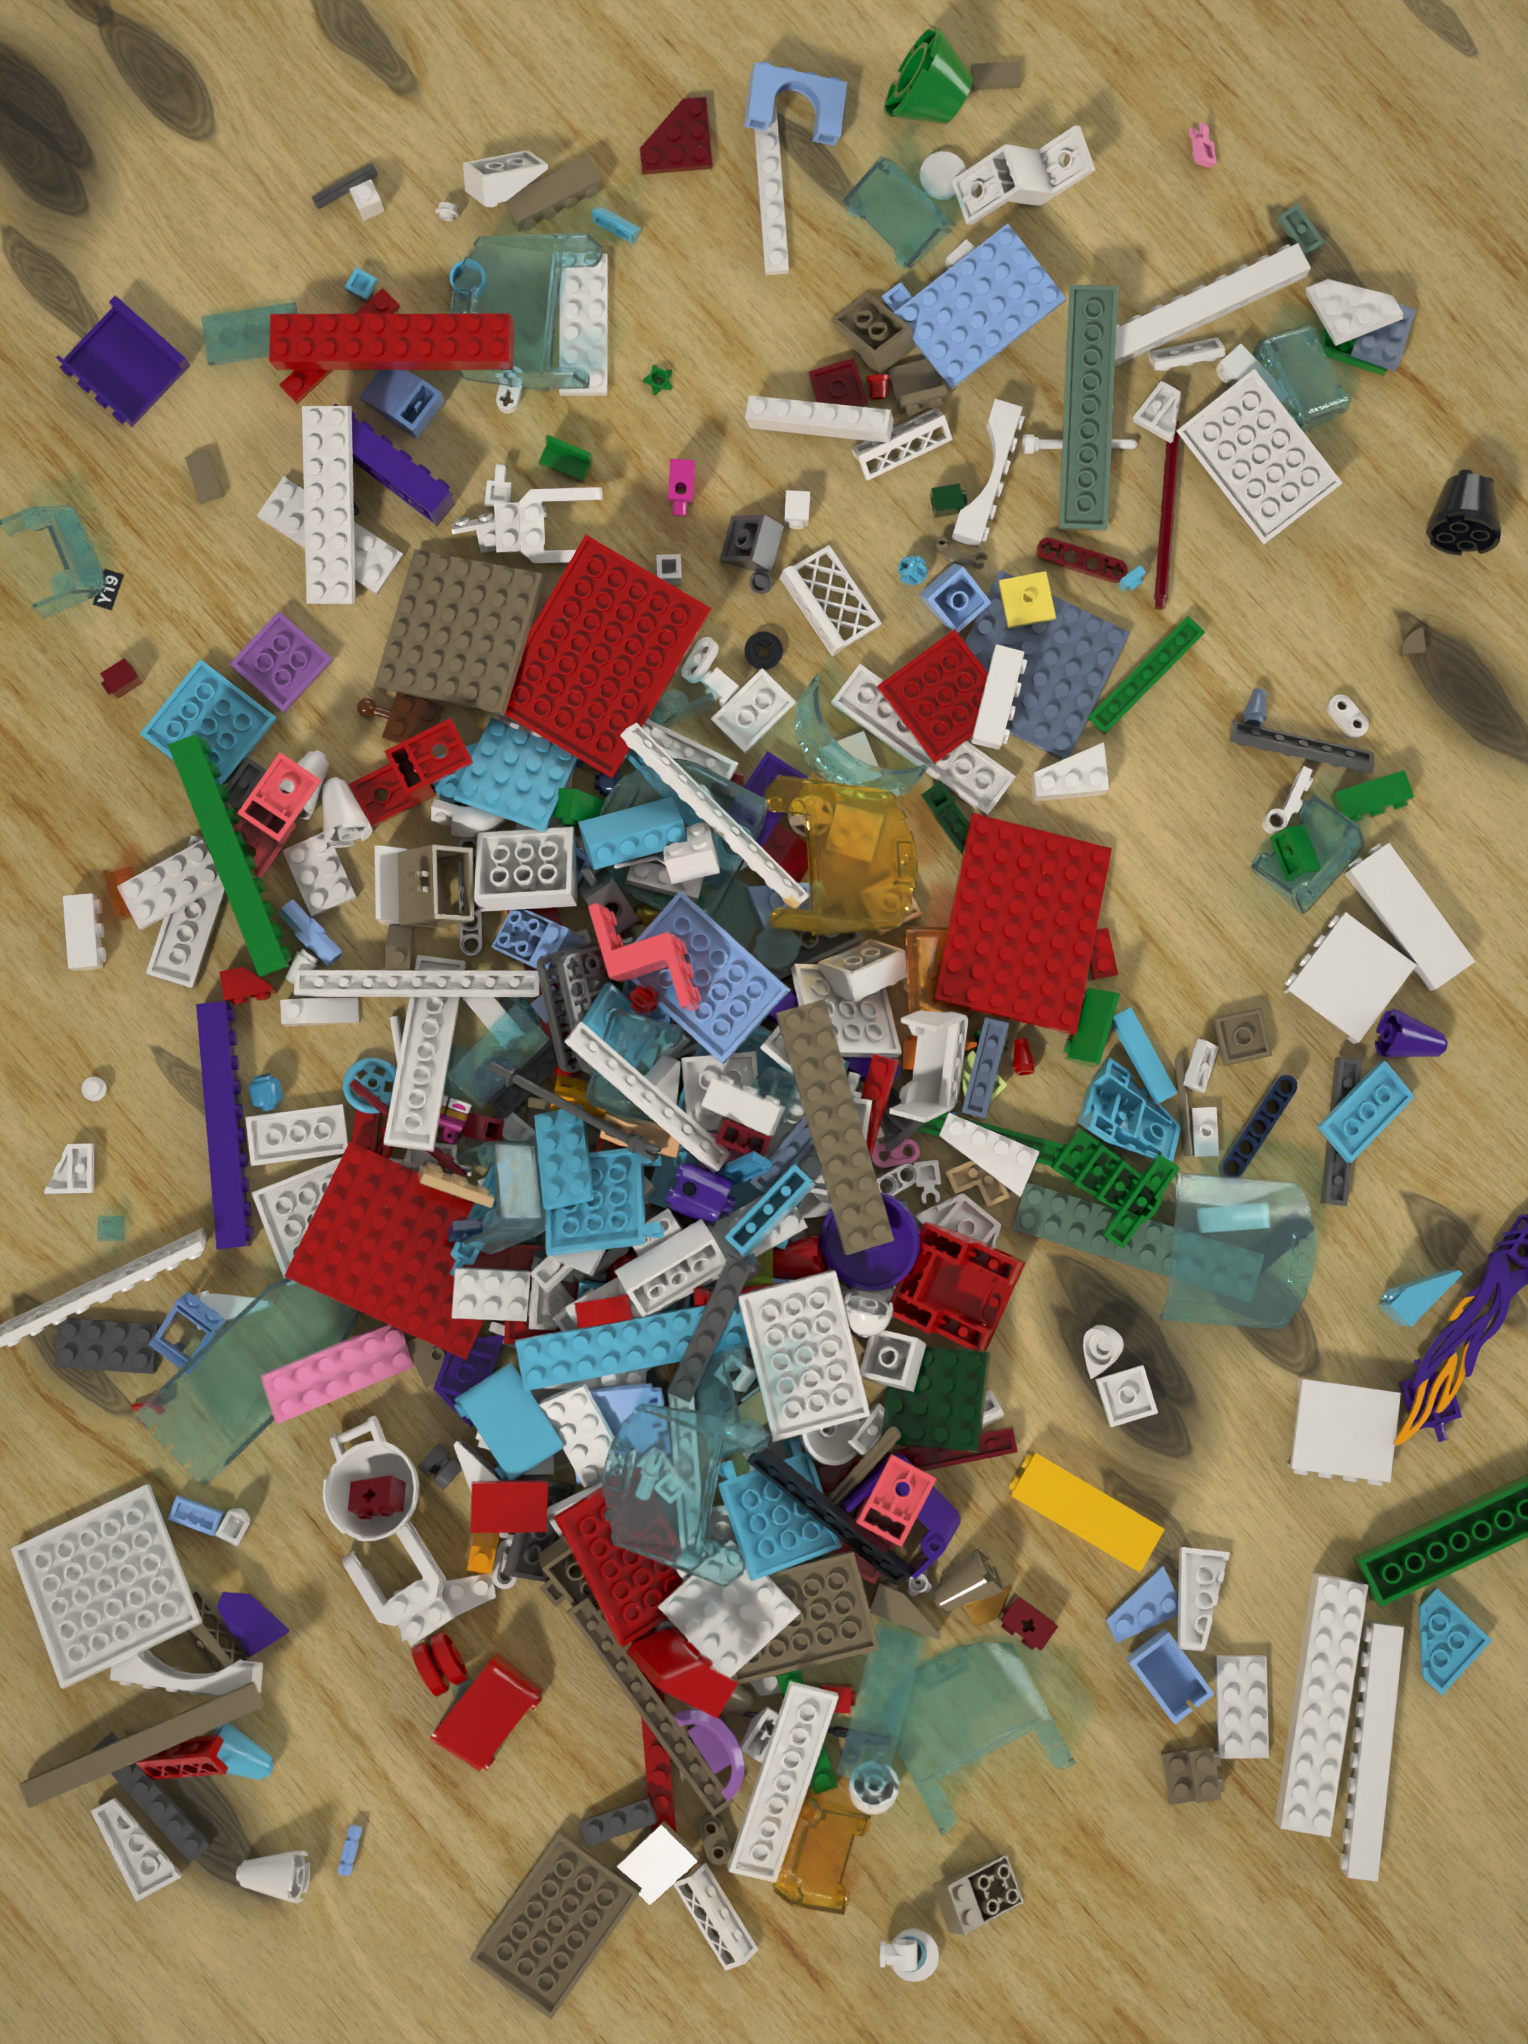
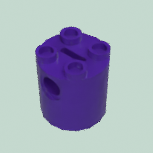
M686 1162V1165L680 1164L675 1175V1179L679 1180L676 1188L670 1187L665 1202L669 1203L667 1208L698 1221L702 1219L705 1224L712 1227L715 1226L720 1214L729 1217L736 1202V1198L728 1195L733 1181L690 1162ZM692 1183L696 1189L693 1196H686L682 1192L683 1184Z

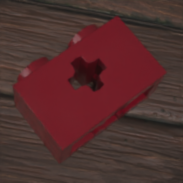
M722 1116L714 1138L716 1143L739 1152L749 1154L754 1151L764 1157L772 1136Z
M392 1475L351 1481L347 1511L356 1514L357 1518L362 1520H370L372 1516L377 1515L390 1517L393 1516V1513L403 1512L406 1482Z
M1016 1593L999 1616V1620L1003 1623L1001 1627L1012 1636L1016 1632L1023 1637L1021 1642L1031 1650H1034L1036 1647L1042 1651L1059 1627L1053 1620ZM1023 1619L1025 1621L1030 1620L1032 1627L1024 1628L1021 1622Z

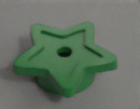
M656 365L652 366L650 375L645 377L643 382L652 387L654 396L661 390H672L673 387L669 381L672 370H663Z

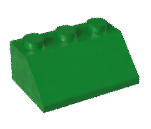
M1093 988L1085 990L1077 1033L1072 1035L1071 1039H1067L1064 1045L1063 1053H1066L1065 1060L1091 1068L1100 1064L1120 997L1119 993Z

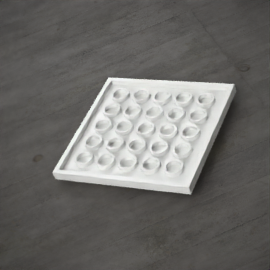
M148 1484L11 1548L62 1689L202 1623L153 1491Z

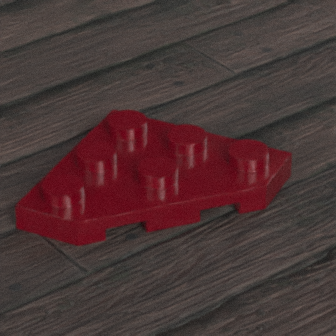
M706 97L682 99L640 147L642 175L713 169Z

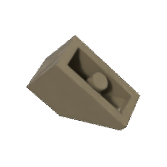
M389 925L385 946V970H413L414 926Z

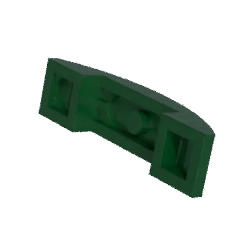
M939 781L921 794L945 834L963 856L969 822L955 804L954 798L942 781Z

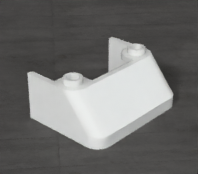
M917 1011L901 1018V1023L908 1024L912 1035L918 1036L912 1081L902 1087L900 1091L901 1104L890 1108V1114L925 1123L955 1107L959 1096L968 1027L966 1015Z

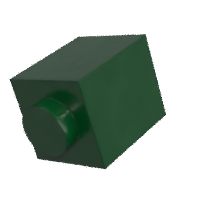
M960 483L931 488L930 499L934 518L959 514L964 505H967L965 490L961 491Z

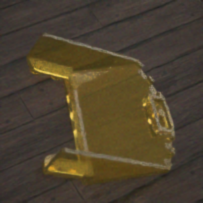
M782 775L777 776L764 790V801L770 811L806 815L811 910L778 907L770 915V927L812 932V936L891 929L898 928L901 925L913 902L911 900L917 885L918 859L913 833L908 830L905 822L907 816L904 810L900 811L894 801L896 796L891 790Z

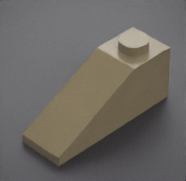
M885 1579L884 1583L878 1581L869 1604L872 1614L939 1640L941 1636L939 1631L901 1589H898L899 1584L896 1586L887 1579Z

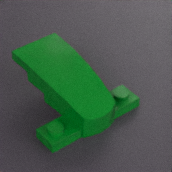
M1080 1127L1077 1128L1051 1165L1053 1170L1073 1182L1076 1186L1118 1210L1103 1230L1102 1235L1123 1249L1141 1223H1145L1157 1212L1163 1198V1192L1180 1170L1179 1166L1158 1153L1144 1174L1141 1175L1117 1154Z

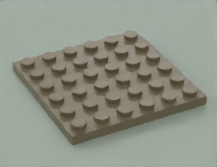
M414 549L374 686L383 690L505 715L546 576L542 573Z

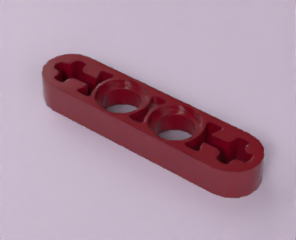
M1043 538L1036 548V554L1042 561L1108 582L1118 583L1127 574L1128 568L1124 561L1057 539ZM1049 544L1051 545L1050 549L1057 552L1059 547L1063 549L1060 552L1059 559L1055 558L1057 553L1049 552L1046 555L1041 547ZM1066 551L1075 552L1077 560L1072 563L1067 562L1064 559V553ZM1090 558L1097 559L1100 567L1096 570L1089 569L1086 564L1087 560ZM1108 562L1107 568L1114 569L1115 566H1118L1119 571L1122 573L1113 576L1112 570L1106 569L1105 573L1101 571L1104 563Z

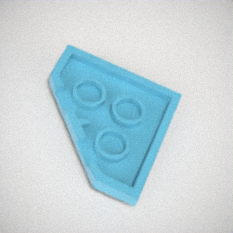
M1434 1587L1418 1604L1421 1677L1439 1694L1443 1695L1488 1646L1492 1639L1438 1588Z

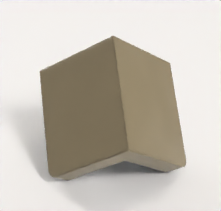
M529 1097L527 1124L531 1128L536 1129L534 1115L552 1112L550 1110L551 1103L544 1099Z

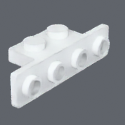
M544 506V517H547L546 507ZM492 513L482 514L479 516V519L474 520L460 518L451 524L452 534L476 530L481 553L496 551L495 518Z

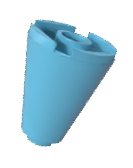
M230 1722L216 1728L213 1735H219L224 1740L217 1757L229 1767L226 1774L262 1780L264 1776L269 1777L274 1767V1763L271 1762V1755Z

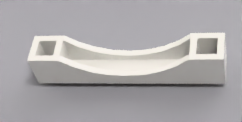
M995 399L986 427L993 450L992 473L981 494L971 504L960 510L951 540L979 548L981 541L986 542L990 528L985 526L988 518L993 520L997 506L993 505L994 497H1000L1004 483L999 481L1001 475H1007L1011 461L1006 459L1008 452H1014L1018 440L1013 436L1016 429L1021 430L1025 417L1020 415L1023 407Z
M147 1649L111 1666L110 1680L119 1681L120 1685L126 1686L143 1684L142 1687L147 1689L164 1687L169 1692L186 1690L191 1695L213 1694L214 1698L255 1682L260 1694L263 1663L238 1660L220 1671L196 1674L180 1671L166 1665Z

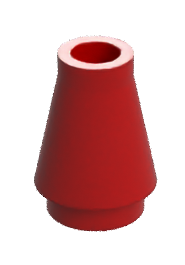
M1028 1039L1014 1040L1012 1069L1015 1070V1074L1024 1076L1035 1073L1037 1065Z

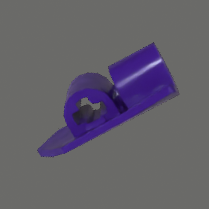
M222 1592L217 1609L231 1633L237 1638L247 1657L253 1656L289 1632V1628L252 1595Z

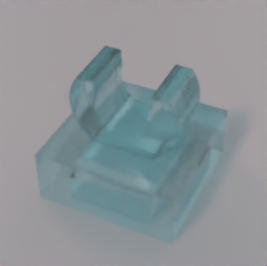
M98 1216V1241H125V1216Z

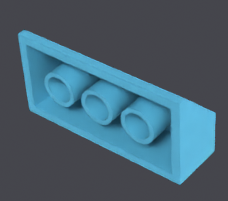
M673 797L578 822L592 870L664 851L663 847L669 846L672 843L687 841L683 819Z

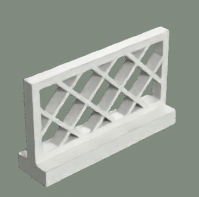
M830 545L793 567L789 566L783 570L780 580L832 657L882 625ZM827 554L832 561L831 569L818 566L819 558ZM803 567L812 569V580L802 578L798 570ZM816 571L830 574L828 584L815 581ZM833 575L843 577L845 580L844 588L831 585ZM813 586L827 589L825 600L814 597L812 594ZM830 590L843 593L841 604L828 601ZM846 594L857 598L859 601L857 608L844 605ZM827 606L840 609L838 620L827 616L825 613ZM843 610L856 613L854 624L841 621ZM859 615L869 616L873 624L868 627L858 625ZM840 626L852 628V637L844 641L839 634Z

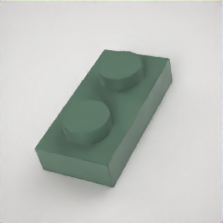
M1299 204L1278 216L1277 221L1294 245L1299 244L1305 257L1323 246L1325 241Z

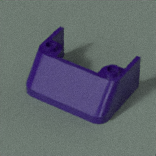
M900 1453L892 1454L913 1465L904 1455ZM891 1454L859 1483L844 1500L845 1508L849 1513L867 1495L870 1496ZM899 1482L895 1487L896 1494L899 1496L907 1495L909 1485L906 1482ZM934 1486L917 1516L929 1531L921 1540L923 1552L909 1564L914 1569L912 1577L915 1580L944 1553L961 1523L958 1510Z

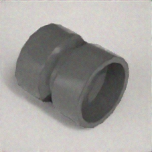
M440 1443L418 1465V1468L426 1476L432 1475L434 1477L433 1482L442 1490L462 1471L460 1461L455 1457L450 1458L449 1451Z

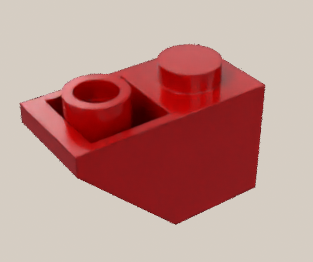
M245 967L219 972L224 1000L229 1003L232 1002V1005L245 1004L247 999L255 997L257 1001L270 999L271 994L277 993V989Z

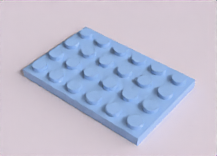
M1007 223L896 310L894 314L911 327L915 344L952 390L1066 301V297Z
M679 891L634 943L666 932H670L677 936L679 940H683L687 949V954H684L686 963L691 964L694 972V978H691L693 987L698 988L701 996V1001L698 1002L700 1009L690 1012L680 1007L669 967L631 980L637 986L641 985L646 988L649 985L659 993L656 997L660 1001L659 1006L719 1062L725 1064L786 996L790 989L682 891Z

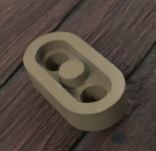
M711 1813L705 1814L699 1822V1833L706 1856L712 1864L723 1865L731 1856V1846L723 1820L719 1815L713 1817ZM707 1825H715V1831L709 1832L706 1829ZM718 1848L722 1849L723 1854L721 1856H716L714 1854V1850Z

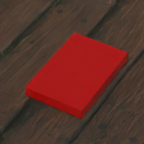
M471 1481L470 1532H547L548 1481Z

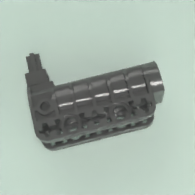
M633 937L622 939L624 946L635 942ZM599 941L572 946L541 956L537 961V971L559 1068L567 1073L581 1071L584 1081L609 1082L570 1046L564 1044L561 1037L564 1031L570 1034L579 1022H582L605 983H610ZM548 962H552V967L546 969L545 965ZM555 975L556 979H549L548 977ZM553 983H556L559 987V992L555 997L551 992ZM561 1000V1003L554 1004V1001ZM559 1010H562L563 1014L560 1015V1018L557 1017L556 1013H558ZM566 1023V1027H559V1025ZM573 1058V1062L567 1065V1061Z

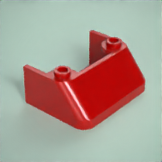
M673 1626L672 1629L665 1628L631 1643L626 1652L659 1689L718 1719L739 1684L734 1679L718 1672L712 1666L713 1661L700 1654L697 1648L691 1642H688V1639L676 1626Z

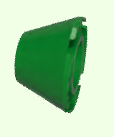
M933 26V31L928 28L918 38L898 69V72L901 73L896 86L891 84L885 100L884 112L886 115L896 118L947 124L956 116L970 92L973 77L938 27Z

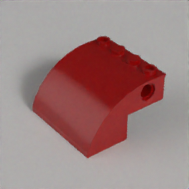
M924 1222L920 1232V1250L917 1261L911 1271L897 1283L890 1302L893 1304L892 1316L927 1334L937 1332L973 1351L986 1352L1026 1262L960 1232Z

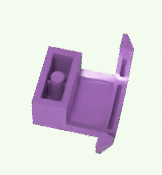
M693 1709L683 1710L674 1714L673 1717L679 1726L690 1725L687 1732L714 1774L731 1764L732 1772L729 1782L721 1790L727 1802L730 1801L741 1787L744 1777V1759L741 1746L734 1734L729 1730L725 1720L721 1715L716 1719L701 1710Z

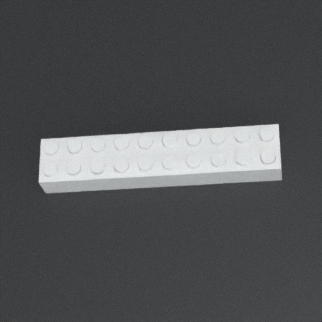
M1312 1573L1275 1815V1823L1281 1829L1326 1837L1331 1836L1368 1585L1362 1581Z

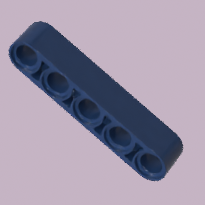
M1283 1075L1272 1081L1220 1161L1218 1171L1223 1178L1235 1179L1244 1173L1296 1093L1298 1085L1294 1077ZM1281 1080H1285L1289 1084V1091L1287 1093H1283L1279 1088ZM1268 1100L1276 1104V1111L1274 1113H1269L1266 1109ZM1256 1120L1260 1121L1263 1125V1130L1260 1134L1255 1133L1252 1128ZM1242 1141H1246L1250 1146L1247 1154H1243L1239 1149ZM1229 1161L1234 1162L1237 1166V1170L1233 1175L1229 1174L1226 1170V1165Z

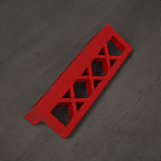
M219 1735L196 1736L135 1762L152 1780L226 1774L229 1768L217 1757L224 1742Z

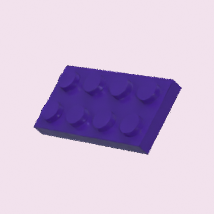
M767 751L727 813L738 824L748 828L754 835L756 842L763 847L776 824H779L805 784L808 776Z

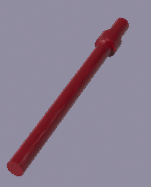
M354 1079L349 1084V1087L388 1119L390 1107L357 1079ZM436 1146L434 1147V1152L427 1151L438 1161V1165L444 1170L448 1169L451 1173L463 1177L468 1175L466 1171L454 1162V1158L448 1153L444 1154Z

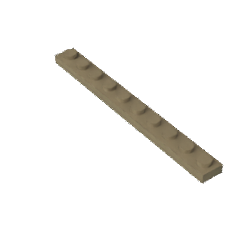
M586 1596L566 1611L713 1817L734 1802L733 1799L727 1802L721 1792L724 1788L678 1725L639 1668L626 1654V1650L619 1646L611 1629Z

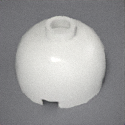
M858 1291V1295L851 1296L852 1292L848 1293L844 1297L843 1303L851 1331L860 1337H869L881 1333L889 1325L893 1304L891 1302L890 1305L886 1303V1297L870 1291Z
M876 1761L861 1763L853 1770L849 1780V1796L858 1810L872 1815L884 1813L893 1806L898 1796L899 1780L896 1773L888 1765L884 1764L882 1766L876 1764Z

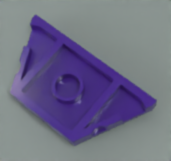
M504 1336L476 1338L466 1360L446 1352L433 1389L457 1414L458 1412L454 1407L456 1404L454 1399L492 1374ZM464 1416L462 1419L465 1423L473 1427L471 1419Z

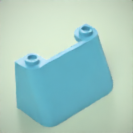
M511 1363L505 1365L454 1399L456 1401L454 1407L460 1417L466 1416L468 1419H471L495 1457L497 1467L494 1470L501 1481L515 1480L564 1447L529 1390L524 1391L522 1378Z

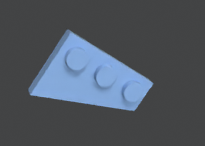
M822 882L798 883L810 896L795 910L787 905L782 897L768 885L746 887L762 931L771 930L829 902Z
M1161 1565L1147 1581L1145 1580L1129 1598H1126L1105 1619L1116 1643L1178 1615V1597L1164 1566Z

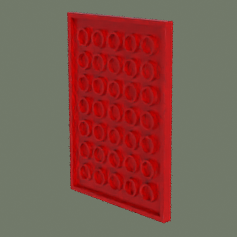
M585 534L529 632L505 715L614 779L631 750L620 735L625 729L635 723L642 729L644 728L712 608Z
M972 813L933 1000L1075 1035L1079 1023L1112 848Z
M349 1141L284 1277L464 1360L467 1359L485 1320L451 1317L454 1275L450 1274L456 1260L450 1254L456 1241L448 1242L446 1232L451 1222L467 1219L474 1202L420 1183L417 1172ZM498 1210L496 1217L508 1216V1214ZM520 1233L514 1237L502 1235L484 1240L474 1264H465L464 1267L508 1269L509 1244L520 1245L525 1233Z

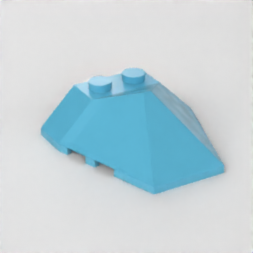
M1109 1057L1087 1087L1077 1123L1108 1143L1151 1158H1155L1160 1153L1173 1162L1181 1126L1161 1105L1156 1106L1147 1096L1149 1092L1145 1088L1140 1089L1132 1080L1134 1076L1129 1070Z

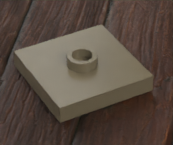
M1261 1008L1212 1019L1223 1067L1272 1056Z
M419 1338L407 1342L410 1356L425 1387L427 1388L435 1384L447 1351Z

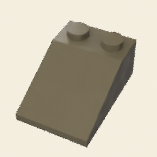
M869 292L863 294L831 319L832 324L861 359L878 374H882L916 347L911 327Z
M564 1536L538 1554L542 1570L572 1606L587 1596L597 1611L600 1610Z

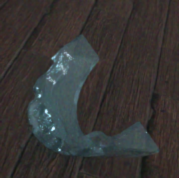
M816 675L798 699L795 710L796 739L809 767L819 778H823L835 790L846 795L851 794L863 797L865 800L903 796L909 793L924 776L928 766L924 764L909 769H885L862 762L845 751L832 737L822 718L818 700V688L821 677Z

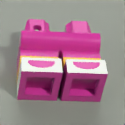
M443 1096L439 1125L445 1127L441 1138L442 1141L455 1144L460 1133L464 1132L468 1112L472 1113L473 1105Z

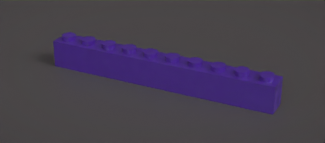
M226 1001L196 1004L216 1249L251 1246L250 1241L254 1240L253 1227L249 1226L248 1216L252 1215V1207L250 1201L247 1202L246 1192L250 1191L249 1178L245 1177L244 1167L248 1166L247 1154L243 1153L242 1143L246 1141L245 1130L241 1128L240 1119L243 1118L244 1112L243 1106L239 1104L238 1094H241V1082L236 1077V1070H239V1058L234 1053V1046L237 1045V1034L232 1029V1021H235V1010Z

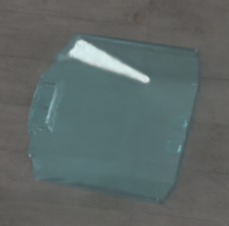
M1177 1172L1175 1175L1177 1206L1168 1290L1160 1318L1162 1320L1284 1329L1292 1320L1306 1296L1313 1275L1316 1256L1314 1220L1309 1203L1300 1185L1291 1182Z

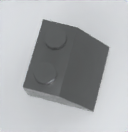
M766 515L731 516L719 561L752 571H772L784 525Z

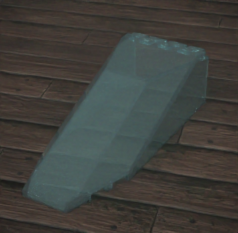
M284 1278L263 1290L147 1399L133 1415L147 1431L155 1424L158 1428L151 1435L164 1448L173 1442L175 1446L169 1453L182 1466L190 1460L193 1464L187 1468L188 1473L202 1486L209 1484L274 1421L260 1375L347 1340L362 1312L295 1281Z

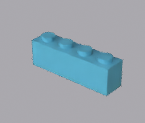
M794 1164L735 1225L725 1238L743 1256H749L816 1184Z

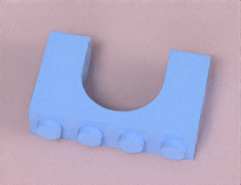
M755 62L750 72L743 127L767 131L772 121L775 96L784 91H796L806 96L814 107L815 122L812 141L835 146L841 137L847 82L841 81L836 77H821L814 72L803 73L795 71L791 67L780 68L772 66L768 62Z

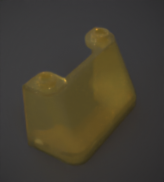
M805 1795L776 1883L773 1882L774 1892L792 1907L844 1915L846 1906L850 1901V1894L846 1886L842 1884L854 1836L862 1837L870 1828L871 1815L855 1808Z

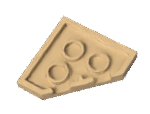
M427 1162V1165L420 1164L417 1172L420 1183L492 1208L495 1198L494 1195L490 1194V1189L479 1185L477 1187L471 1185L466 1181L465 1177L454 1173L452 1175L446 1173L441 1169L440 1165Z

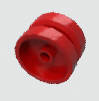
M444 1630L431 1637V1646L423 1641L411 1648V1654L420 1676L431 1693L436 1697L449 1690V1681L458 1686L469 1679L461 1654Z

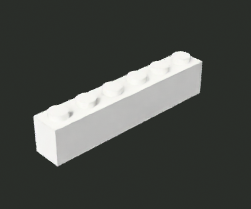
M750 395L745 420L749 428L885 443H890L894 422L891 410Z

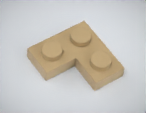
M972 1160L945 1171L954 1194L977 1185L986 1207L1010 1198L1005 1185Z

